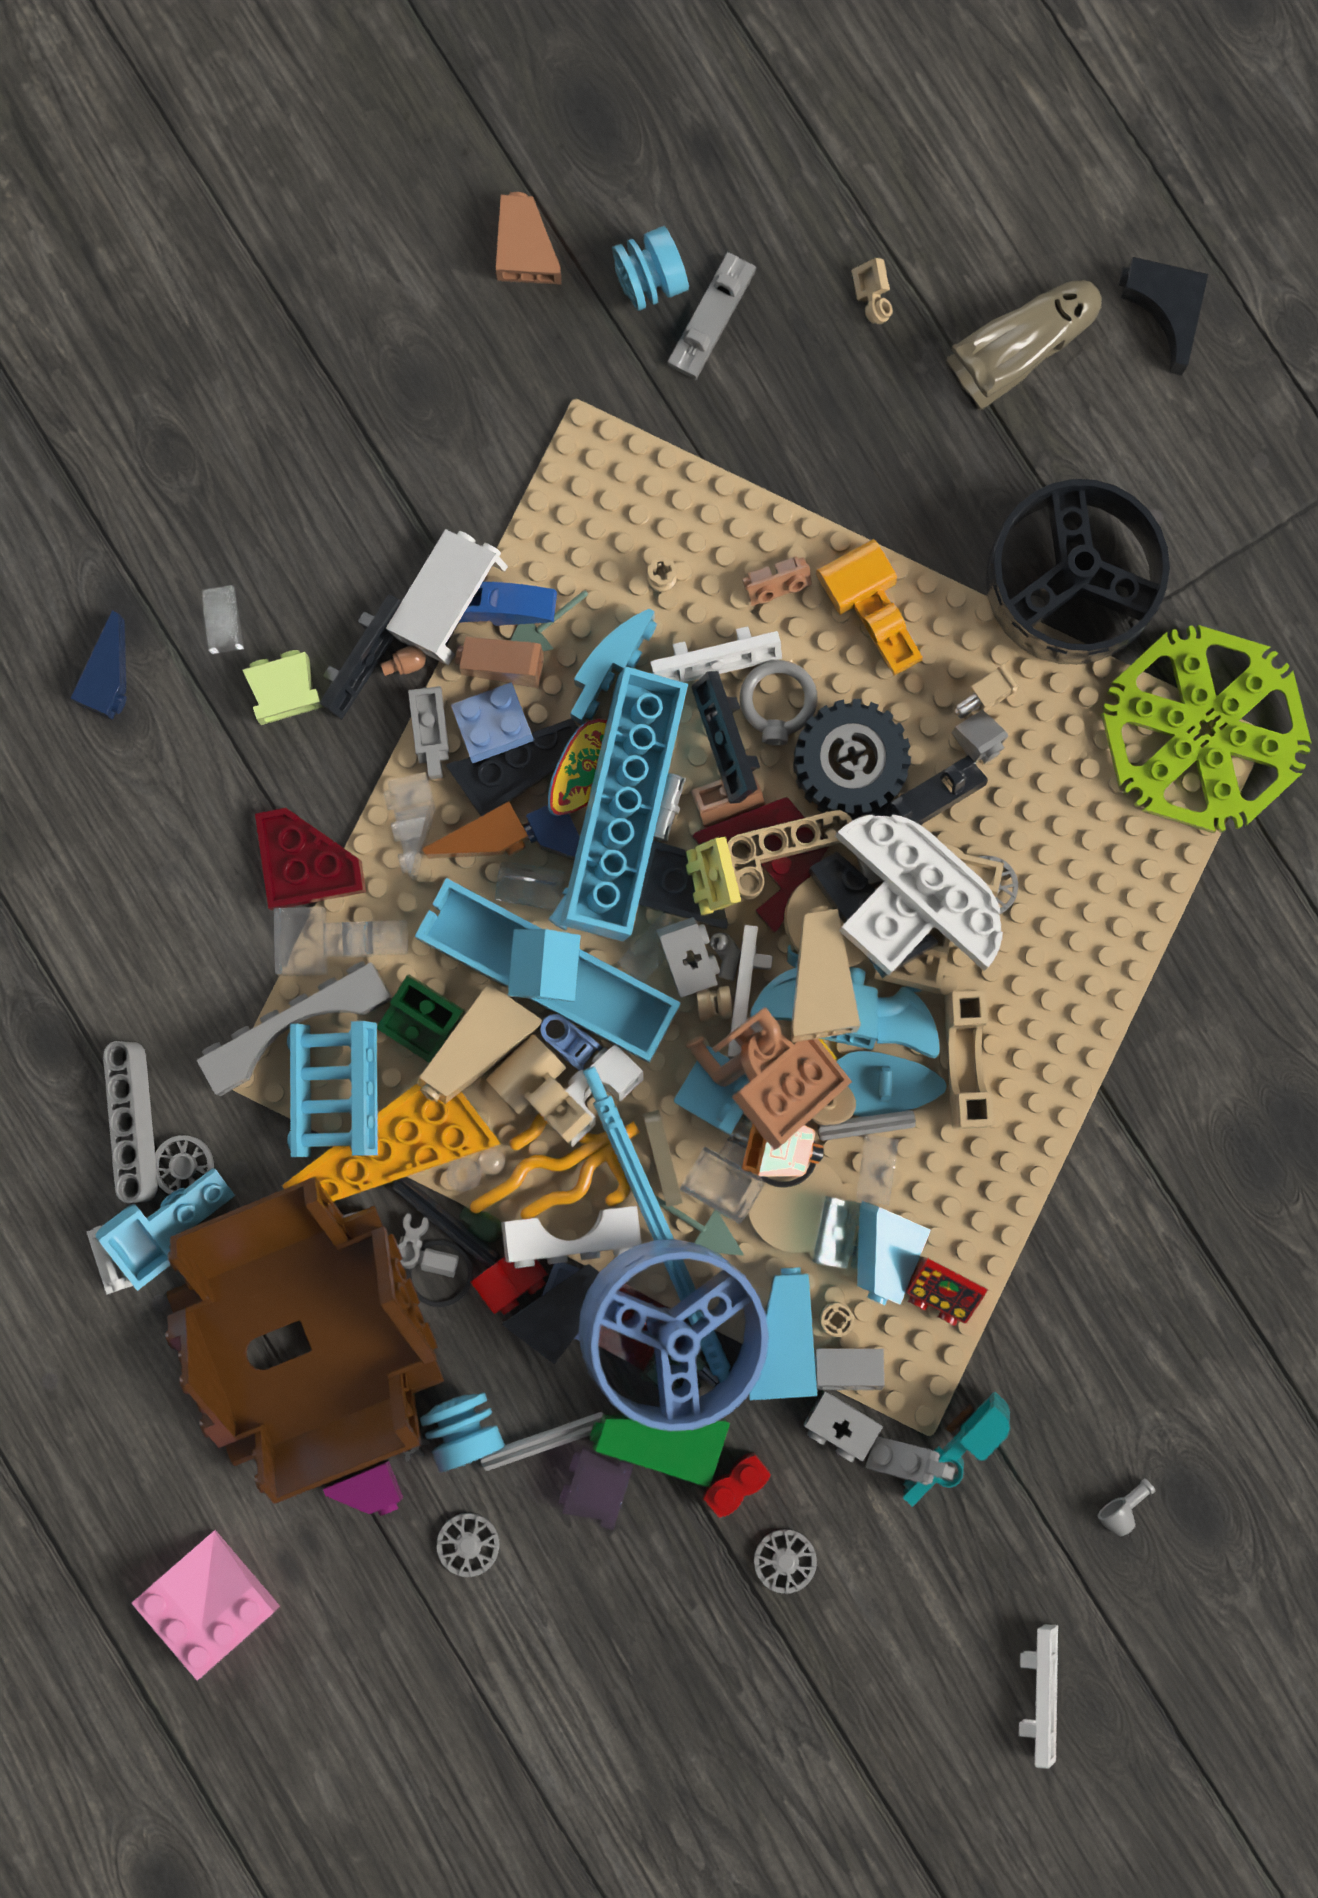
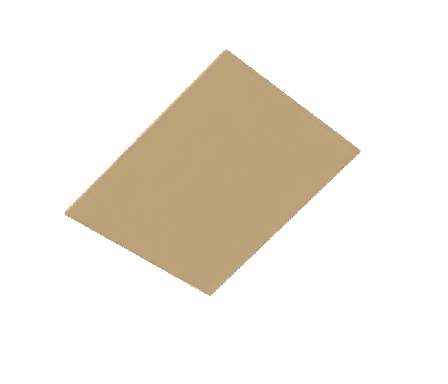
M574 399L570 403L497 547L501 552L499 557L508 566L506 571L504 572L492 566L483 582L515 583L555 589L557 591L555 613L582 591L588 592V595L541 632L554 649L543 652L544 660L538 689L513 684L531 734L571 718L570 713L583 689L575 686L574 678L583 663L606 636L633 616L647 609L655 611L654 622L657 623V627L649 641L646 639L642 641L638 649L642 651V655L634 669L652 674L650 661L674 656L673 644L685 641L688 652L737 641L736 629L747 626L749 627L751 637L778 631L782 659L780 660L789 661L802 667L815 683L818 701L813 717L818 714L819 709L827 705L830 708L834 706L835 701L843 699L844 704L851 703L852 699H862V705L869 706L870 702L879 705L877 710L885 713L886 710L894 715L892 721L896 725L900 722L905 729L903 737L904 739H909L910 748L908 755L911 756V765L908 768L907 773L909 774L893 800L967 756L953 736L952 731L957 725L980 711L977 708L962 719L955 712L957 704L970 697L969 692L972 685L1004 664L1017 682L1018 687L1014 695L1007 697L986 711L1009 735L1003 743L1005 748L1000 751L997 757L986 764L982 760L976 763L977 767L988 778L987 785L921 825L939 841L963 851V854L976 857L995 856L1006 861L1014 870L1018 880V892L1013 904L1005 912L999 914L1001 932L1003 934L996 957L984 971L950 941L939 994L925 990L914 992L927 1006L935 1022L940 1047L936 1058L927 1057L900 1044H877V1039L872 1050L822 1039L836 1056V1062L848 1053L869 1051L884 1053L919 1063L933 1070L945 1080L947 1086L945 1092L932 1102L910 1109L915 1115L916 1125L914 1128L822 1141L818 1135V1124L812 1120L806 1123L805 1126L815 1131V1143L823 1146L824 1155L822 1160L835 1170L845 1188L847 1208L842 1226L837 1234L824 1246L804 1253H790L779 1250L769 1245L758 1235L751 1224L747 1209L749 1187L756 1174L742 1170L753 1123L743 1112L732 1133L728 1135L674 1102V1098L697 1061L690 1048H686V1043L702 1036L704 1037V1045L714 1048L731 1033L732 1018L722 1019L719 1016L712 1017L710 1021L700 1022L696 993L680 998L656 930L686 919L638 906L632 934L623 942L569 927L565 931L551 923L548 918L553 914L564 897L562 892L565 887L568 888L574 860L542 850L537 841L531 844L530 840L524 843L525 849L512 856H508L505 853L501 856L428 859L422 848L481 817L446 767V764L470 757L451 704L508 684L462 675L459 669L460 665L455 664L458 645L464 646L465 637L511 640L517 625L495 626L490 621L458 623L447 645L455 656L449 666L439 661L426 688L437 686L442 688L449 745V760L441 761L443 778L430 780L427 763H419L415 751L412 718H410L344 848L362 861L366 892L316 903L253 1028L262 1024L260 1018L274 1010H278L279 1013L291 1007L289 1005L291 1000L302 994H307L308 997L320 991L318 989L320 984L333 977L337 981L348 975L347 969L362 961L366 965L370 962L375 965L392 997H394L405 977L410 974L464 1009L463 1017L488 983L508 996L509 988L428 946L415 937L429 910L437 916L439 915L440 911L432 903L446 878L541 929L581 935L579 949L681 1003L650 1064L621 1049L643 1070V1081L620 1102L611 1093L606 1091L608 1096H612L624 1127L634 1121L640 1131L639 1134L630 1140L653 1193L665 1201L643 1114L659 1110L683 1202L673 1207L703 1226L706 1225L714 1210L717 1209L745 1256L718 1254L744 1274L759 1296L765 1313L773 1276L781 1275V1268L801 1267V1273L809 1274L814 1358L816 1356V1349L884 1350V1387L882 1390L836 1391L927 1436H931L935 1433L1221 833L1217 829L1215 833H1211L1143 812L1141 810L1148 806L1150 800L1147 799L1144 804L1136 807L1134 804L1140 799V792L1137 789H1132L1126 795L1123 794L1124 788L1131 783V780L1128 779L1120 787L1118 786L1101 714L1104 712L1107 715L1115 716V713H1107L1102 708L1105 703L1117 705V698L1107 694V691L1110 687L1120 688L1110 684L1130 666L1129 664L1112 656L1081 665L1057 664L1037 658L1021 649L1005 634L994 617L987 596L879 544L897 575L896 585L884 592L890 602H893L899 609L908 633L923 656L922 661L894 676L855 609L852 608L839 615L816 576L817 569L871 540L579 399ZM658 556H665L674 561L677 569L676 583L671 590L666 592L655 591L648 583V566ZM795 556L798 559L804 557L806 564H809L812 585L805 587L801 591L776 597L770 602L751 606L748 591H746L742 578L748 577L747 573L769 566L773 576L778 574L775 564ZM658 569L657 575L661 577V580L667 579V573L663 569ZM1041 622L1033 627L1056 640L1071 644H1085ZM534 623V624H535L536 627H538V626L541 625L542 623ZM759 665L719 674L727 697H737L739 706L741 686L747 675ZM612 670L615 678L607 692L604 690L600 692L596 700L600 702V706L592 720L608 719L617 676L620 672ZM1142 672L1137 677L1136 684L1141 691L1181 703L1178 688L1145 672ZM774 673L767 675L757 683L753 691L754 708L767 721L773 719L785 722L790 721L800 713L804 705L805 696L802 686L795 678L787 674ZM697 680L684 682L688 684L668 771V773L686 778L678 803L680 811L678 815L675 814L668 842L653 839V841L685 850L695 849V846H698V844L692 838V835L695 832L708 828L703 826L691 790L721 780L691 686ZM740 706V709L736 710L733 716L746 755L757 756L760 768L753 772L761 788L765 805L788 797L805 818L823 814L817 810L818 805L813 801L809 803L804 798L805 792L802 788L799 790L796 783L797 775L793 771L794 751L800 732L804 727L795 733L789 734L788 744L786 745L765 744L762 742L763 732L755 729L746 720ZM1210 709L1206 713V715H1210L1213 712V710ZM1216 717L1207 724H1203L1200 721L1199 724L1202 728L1193 739L1196 741L1201 735L1204 736L1205 734L1213 736L1210 730L1218 718ZM1240 719V720H1239V721H1242V722L1251 724V723H1249V722H1247V721H1245V720H1243V719ZM1129 723L1124 724L1122 727L1127 757L1133 766L1145 764L1173 738ZM1224 723L1219 729L1222 730L1227 725ZM1190 728L1186 732L1189 734L1193 729ZM853 737L852 740L863 744L866 748L863 754L853 756L851 752H848L845 760L836 762L837 755L842 747L839 743L833 744L828 754L832 770L838 776L847 780H852L853 778L839 770L840 764L843 762L851 761L854 766L860 757L868 755L863 773L870 774L875 768L876 759L873 749L867 742ZM1203 742L1200 746L1203 748L1206 743ZM1231 755L1241 793L1255 762ZM1195 761L1165 789L1164 798L1169 804L1195 812H1203L1206 810L1207 805ZM554 772L510 801L522 826L528 824L527 814L548 805V793ZM947 781L943 782L946 785V787L950 790V792H952V788L947 783ZM587 806L569 814L579 836L581 835ZM833 820L831 827L821 830L822 823H817L823 839L826 831L835 830L838 833L845 826L844 824L839 825L837 820ZM742 843L734 845L731 849L733 856L737 859H745L750 855V852ZM843 843L829 846L821 859L823 860L837 851L861 872L857 856ZM763 868L764 886L761 893L756 898H741V902L725 907L728 921L727 930L704 924L709 940L715 933H726L732 937L740 951L744 926H758L756 953L773 956L770 970L755 968L752 970L746 1019L750 1018L752 1007L763 989L780 974L795 968L787 962L788 946L791 945L793 953L799 954L792 945L789 936L786 935L784 921L778 931L773 933L755 912L757 908L780 890ZM1009 874L1001 877V886L1012 884ZM745 875L740 879V886L745 891H753L758 887V881L752 875ZM878 883L872 886L877 890L882 883ZM1013 887L1008 888L1012 892ZM1000 890L996 897L1006 904L1011 896ZM710 943L705 944L708 956L714 954L720 969L722 959L711 947ZM686 951L688 962L694 961L693 951ZM868 957L853 966L866 972L864 985L876 988L878 997L894 996L901 987H906L875 979L876 969ZM739 964L734 981L718 977L719 974H716L715 977L718 985L707 988L709 991H715L718 987L729 986L732 1017ZM986 990L988 1024L982 1030V1065L987 1092L993 1091L995 1126L952 1129L944 997L951 992ZM508 996L541 1020L556 1014L528 998ZM714 997L715 1010H718L717 997ZM389 1001L366 1015L328 1013L311 1017L298 1024L310 1025V1034L349 1033L351 1021L375 1022L378 1026L391 1003ZM558 1020L551 1021L546 1026V1034L552 1039L561 1038L565 1033V1026ZM776 1020L781 1034L791 1042L792 1021ZM571 1022L578 1029L583 1030L603 1048L606 1047L609 1050L614 1045ZM290 1028L279 1035L265 1050L256 1064L250 1080L233 1089V1091L290 1118V1050L287 1046V1036ZM378 1029L377 1113L418 1083L419 1077L430 1064ZM539 1030L535 1036L566 1067L555 1078L566 1090L570 1086L568 1082L579 1070L559 1055V1052L544 1040ZM729 1043L718 1051L726 1057L728 1056ZM584 1044L581 1047V1049L576 1053L575 1057H578L580 1055V1053L585 1049L586 1044ZM349 1046L310 1047L311 1067L349 1066L351 1063V1048ZM596 1050L584 1064L585 1070L594 1064L592 1060L599 1051ZM508 1055L462 1091L500 1141L501 1145L407 1177L470 1208L472 1201L509 1179L515 1167L523 1159L533 1155L561 1158L583 1144L577 1142L571 1147L547 1122L541 1135L519 1150H512L510 1148V1140L527 1130L539 1112L529 1103L518 1114L486 1081V1078L510 1056ZM349 1079L311 1080V1100L349 1099L351 1096V1081ZM590 1094L585 1101V1106L595 1116L596 1125L589 1133L600 1134L605 1130L593 1105L595 1102L593 1094ZM349 1112L312 1113L311 1129L318 1133L350 1132L352 1129V1115ZM852 1115L849 1119L859 1118V1116ZM589 1157L563 1171H549L542 1168L532 1169L527 1173L524 1181L515 1191L479 1213L499 1223L523 1220L520 1212L531 1203L551 1192L573 1189L578 1182L582 1165ZM606 1162L594 1170L591 1185L587 1193L579 1201L566 1205H554L534 1217L539 1219L543 1228L552 1236L560 1240L571 1241L581 1238L592 1229L597 1220L599 1210L637 1206L641 1244L653 1241V1237L632 1190L628 1197L618 1205L610 1207L606 1204V1197L619 1186L617 1179ZM862 1201L930 1229L931 1231L920 1257L929 1258L988 1289L985 1297L966 1324L958 1321L956 1326L938 1318L939 1310L928 1305L925 1311L908 1302L910 1295L906 1293L901 1304L888 1299L886 1305L867 1298L869 1291L857 1286L859 1211ZM660 1206L673 1238L694 1243L701 1232ZM613 1250L600 1251L601 1258L581 1260L580 1254L567 1255V1257L585 1266L590 1264L599 1272L616 1256H614ZM683 1259L696 1290L723 1270L709 1262ZM664 1262L648 1266L633 1275L624 1284L670 1308L681 1302ZM714 1297L708 1302V1310L717 1307L719 1297ZM839 1302L846 1305L852 1311L854 1325L847 1335L833 1337L822 1329L819 1315L827 1304ZM744 1307L714 1330L743 1344L745 1331Z

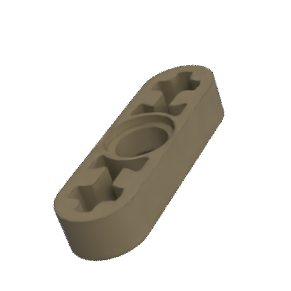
M656 1110L645 1113L643 1116L666 1207L682 1204L660 1112Z

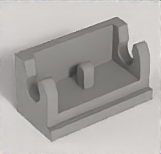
M816 1349L815 1372L817 1390H882L884 1387V1350Z

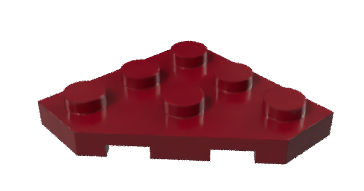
M287 808L255 814L268 909H283L366 892L362 861Z

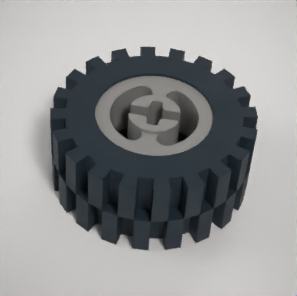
M843 699L835 701L834 706L830 708L826 705L819 709L818 714L815 717L811 716L806 722L804 729L801 730L794 751L793 771L797 775L796 783L799 790L802 788L805 792L804 798L809 803L813 801L818 805L817 810L822 813L840 810L846 812L851 817V820H856L863 815H870L890 803L904 785L909 774L907 773L908 768L911 765V756L908 755L910 743L908 738L904 739L903 737L905 729L899 722L896 725L892 721L894 715L888 710L885 713L877 710L879 705L870 702L869 706L862 705V699H852V702L844 704ZM853 737L867 742L873 749L876 759L875 768L870 774L863 773L868 755L860 757L854 766L851 761L843 762L840 764L839 770L853 778L852 780L841 778L832 770L828 754L830 748L835 743H839L842 746L837 755L836 762L845 760L848 752H851L853 756L863 754L866 748L863 744L852 740Z

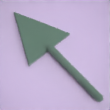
M582 591L558 610L554 615V622L588 595V592ZM554 622L542 623L538 627L535 624H518L510 641L539 643L542 646L543 652L553 650L554 648L541 632Z
M655 1195L661 1207L701 1232L694 1243L717 1253L745 1256L717 1209L714 1210L706 1225L703 1226L673 1206L666 1207L665 1201Z

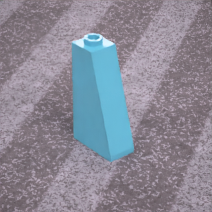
M801 1267L781 1268V1275L773 1276L765 1313L769 1335L767 1356L760 1377L749 1393L750 1400L817 1396L809 1274L801 1273Z

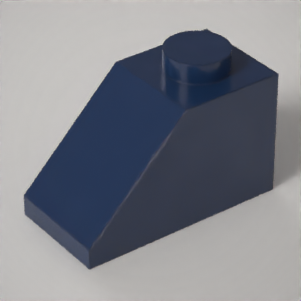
M548 805L526 815L528 824L523 827L531 844L537 841L542 850L575 861L580 836L569 814L555 816L550 813Z

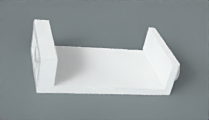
M445 529L386 629L399 641L409 646L413 645L426 655L449 666L455 654L445 645L491 567L494 566L505 572L508 566L499 557L501 552L487 543L480 546L475 543L476 540L462 531L455 534Z

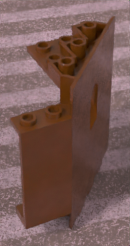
M314 1176L170 1237L171 1251L168 1252L170 1265L175 1271H180L186 1282L184 1285L167 1291V1298L173 1314L168 1315V1330L165 1332L170 1348L178 1351L179 1360L182 1365V1375L179 1377L181 1388L186 1395L190 1394L196 1401L199 1411L202 1413L200 1428L206 1438L210 1437L218 1448L225 1446L231 1463L234 1466L255 1459L258 1472L255 1475V1483L261 1494L265 1493L276 1504L421 1445L414 1393L444 1382L436 1361V1354L433 1351L438 1346L429 1323L424 1322L422 1312L417 1305L420 1304V1300L411 1278L407 1279L405 1269L400 1261L403 1257L393 1234L387 1236V1230L382 1225L375 1205L344 1217ZM298 1320L301 1321L312 1349L311 1352L269 1369L261 1370L251 1365L247 1357V1349L251 1341Z

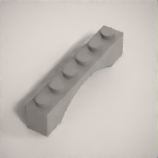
M364 961L359 962L346 970L348 975L337 981L333 977L318 986L320 991L308 997L307 994H302L289 1002L291 1007L281 1013L278 1010H274L260 1018L262 1024L250 1030L249 1026L243 1027L231 1035L233 1040L222 1046L218 1042L202 1051L204 1056L197 1059V1062L215 1095L222 1096L249 1081L256 1064L265 1050L279 1035L290 1028V1024H298L311 1017L328 1013L366 1015L391 1001L393 997L375 965L371 962L367 965Z

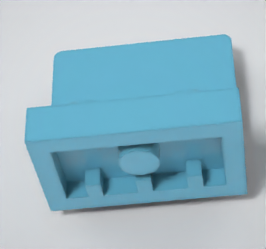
M706 1046L720 1066L731 1060L718 1051L715 1053L710 1046ZM696 1061L674 1098V1102L730 1135L743 1114L742 1109L732 1096L749 1083L750 1080L745 1073L726 1087L720 1086L712 1080L700 1063Z

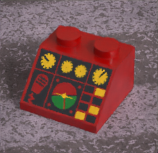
M921 1256L905 1293L910 1295L908 1302L925 1311L929 1305L940 1311L937 1316L938 1318L956 1326L958 1321L964 1324L968 1322L985 1297L988 1289L929 1258Z

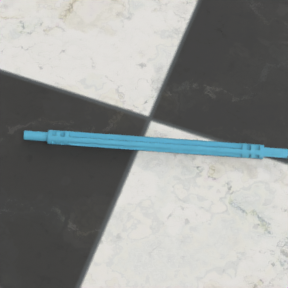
M595 1066L584 1070L583 1074L595 1099L593 1105L608 1135L653 1240L674 1239L612 1096L607 1095ZM683 1259L663 1261L680 1301L684 1300L696 1288ZM699 1310L688 1316L691 1326L702 1317V1313ZM713 1330L700 1340V1346L712 1375H717L721 1383L728 1378L731 1366Z

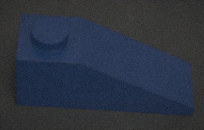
M114 611L111 612L71 696V699L76 704L113 720L116 713H121L127 697L124 696L126 693L125 620Z

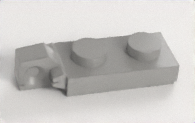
M437 686L408 690L415 751L419 763H427L430 780L443 778L441 761L449 760V745L442 688Z
M877 1436L871 1446L865 1467L876 1472L928 1485V1483L932 1484L933 1477L952 1481L955 1467L938 1462L940 1454L937 1452Z

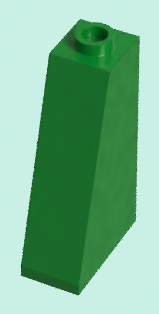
M602 1415L600 1422H594L589 1440L593 1442L592 1447L596 1452L710 1488L730 1422L721 1418L712 1424L693 1430L668 1431L648 1427L626 1415Z

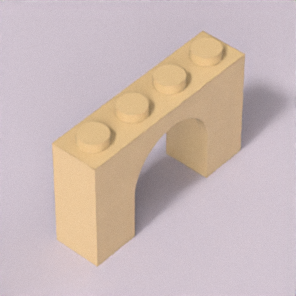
M986 990L951 992L944 997L952 1129L995 1126L993 1091L987 1092L982 1065V1030L988 1024Z

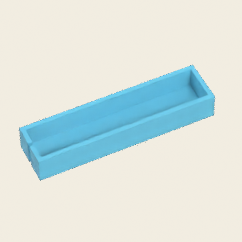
M446 878L432 903L440 911L439 915L437 916L429 910L415 937L428 946L509 988L514 929L541 928ZM579 949L575 1002L528 998L606 1041L616 1044L621 1049L649 1064L681 1005L677 1000Z

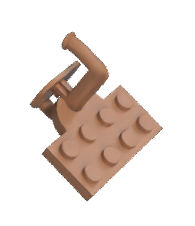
M766 1007L750 1017L713 1048V1051L716 1053L733 1039L742 1048L739 1054L722 1066L719 1065L704 1045V1037H696L686 1043V1048H690L700 1065L718 1085L726 1087L746 1073L750 1082L732 1098L774 1151L785 1144L852 1082L819 1039L792 1044L781 1034L777 1021ZM757 1021L764 1030L755 1033L751 1025Z

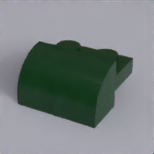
M408 974L390 1001L391 1005L379 1022L377 1029L430 1063L460 1023L465 1010Z

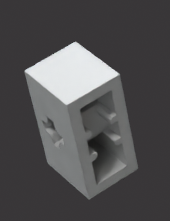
M692 917L656 930L680 998L718 985L715 975L720 973V969L714 954L708 956L705 944L710 943L704 924L698 926L696 920ZM686 951H693L694 961L688 962Z
M825 1390L821 1392L803 1423L809 1429L806 1435L822 1445L828 1440L838 1446L835 1452L850 1462H853L855 1457L861 1461L864 1460L883 1428L877 1421ZM846 1420V1426L849 1429L848 1434L841 1432L839 1436H836V1430L833 1427L834 1423L841 1424Z

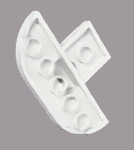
M892 815L891 817L863 816L848 823L838 831L835 837L884 880L880 887L839 931L887 975H890L934 926L982 970L985 971L990 966L998 953L1002 941L1003 932H1001L999 904L988 885L934 835L918 823L898 815Z

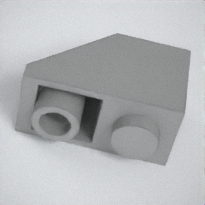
M983 709L957 725L952 731L953 736L966 755H969L975 763L982 760L984 764L1000 754V751L1005 748L1003 743L1009 736Z

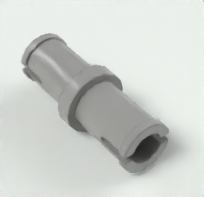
M668 773L653 839L668 842L675 814L678 815L680 811L678 803L686 778Z

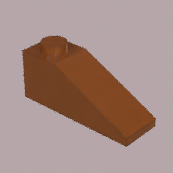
M507 802L422 848L428 859L501 856L505 853L508 856H512L526 848L524 843L529 841V837L510 802Z

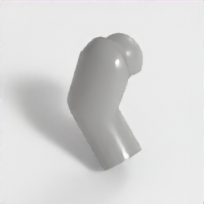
M715 933L710 939V944L722 959L718 977L734 981L741 951L730 935Z

